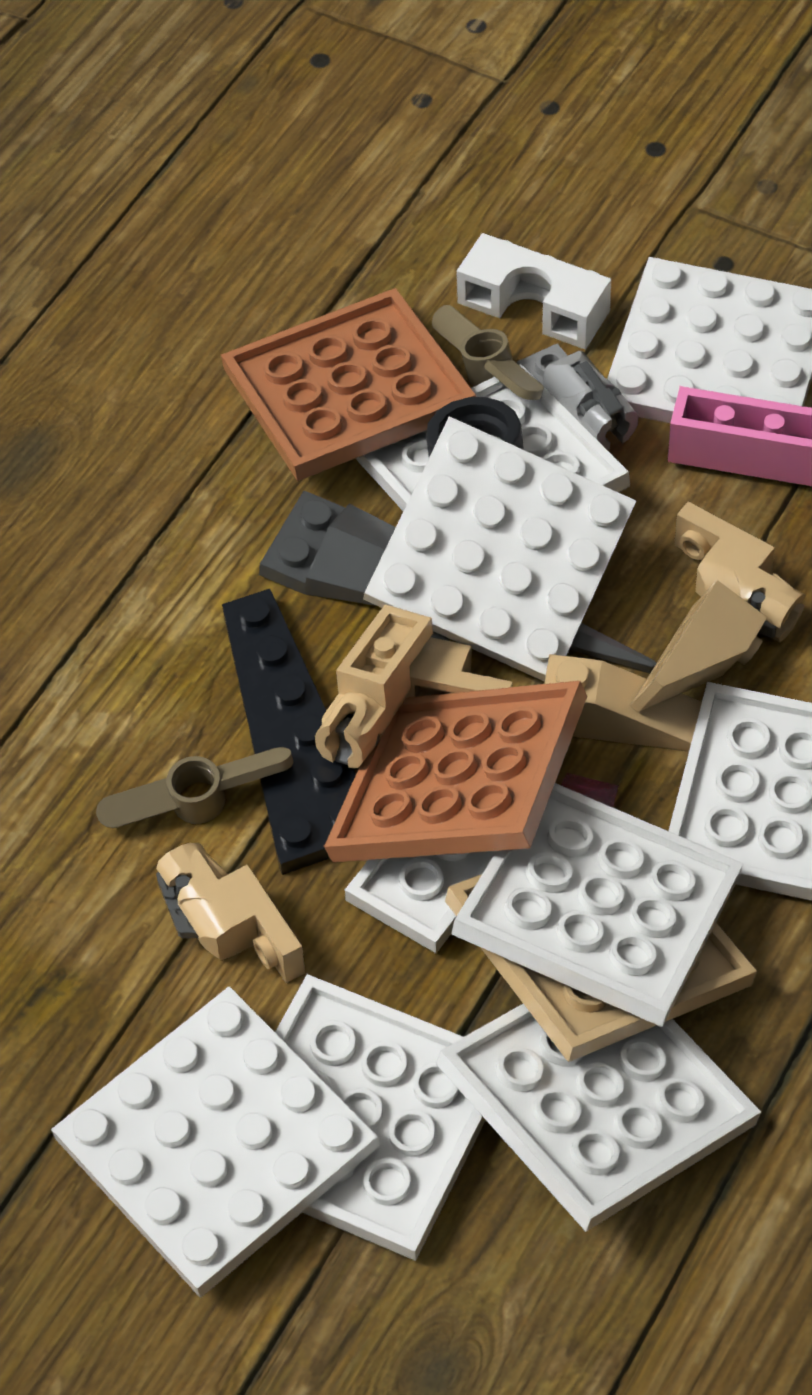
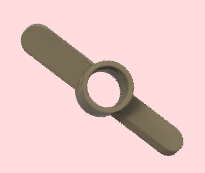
M444 305L435 312L432 318L433 328L461 351L468 380L473 387L495 377L521 398L527 400L541 399L544 386L513 361L508 338L505 333L496 329H479L451 305Z
M284 747L274 748L216 766L212 761L204 757H186L171 767L167 778L103 798L96 809L97 818L102 825L108 828H117L174 810L177 816L185 822L192 824L209 822L216 818L224 808L225 789L287 770L294 763L291 750ZM195 783L212 785L207 793L199 797L188 798L180 795L186 787Z

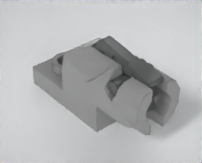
M557 343L516 362L518 365L522 364L607 450H610V442L605 437L607 432L611 431L622 444L634 433L638 425L639 415L624 398L620 390L601 374L583 351L580 350L568 356Z

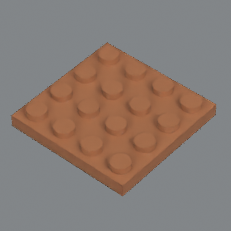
M396 288L221 354L225 372L297 481L426 431L428 422L439 409L456 400L476 397L474 391Z
M581 681L406 698L393 716L377 746L374 747L358 769L324 845L331 861H366L531 848L588 697Z

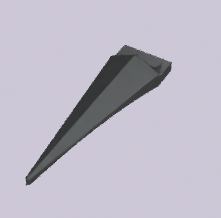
M304 490L260 562L259 575L305 595L374 605L363 600L364 593L396 527L350 503L345 508ZM583 623L580 624L569 650L647 673H651L656 665L653 659Z

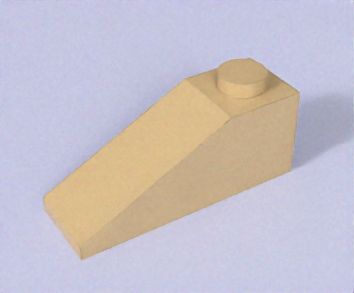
M717 580L692 606L630 706L637 712H640L723 676L736 661L744 666L762 644V640L756 635L767 617Z
M549 654L544 684L580 680L588 696L573 737L684 751L690 750L702 704L701 701L684 694H679L637 712L630 705L645 683L646 678L602 660Z

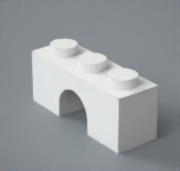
M484 233L480 235L457 269L458 304L500 319L506 308L515 301L522 299L540 301L543 303L542 334L585 350L610 312L611 278Z

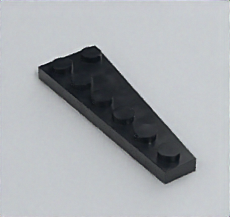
M269 588L224 603L222 608L254 754L284 747L291 750L294 760L293 765L287 770L260 778L281 874L284 875L330 858L324 845L356 774L354 769L348 768L346 764L336 762L335 760L332 763L325 759L316 748L315 735L322 725L321 719L326 709Z

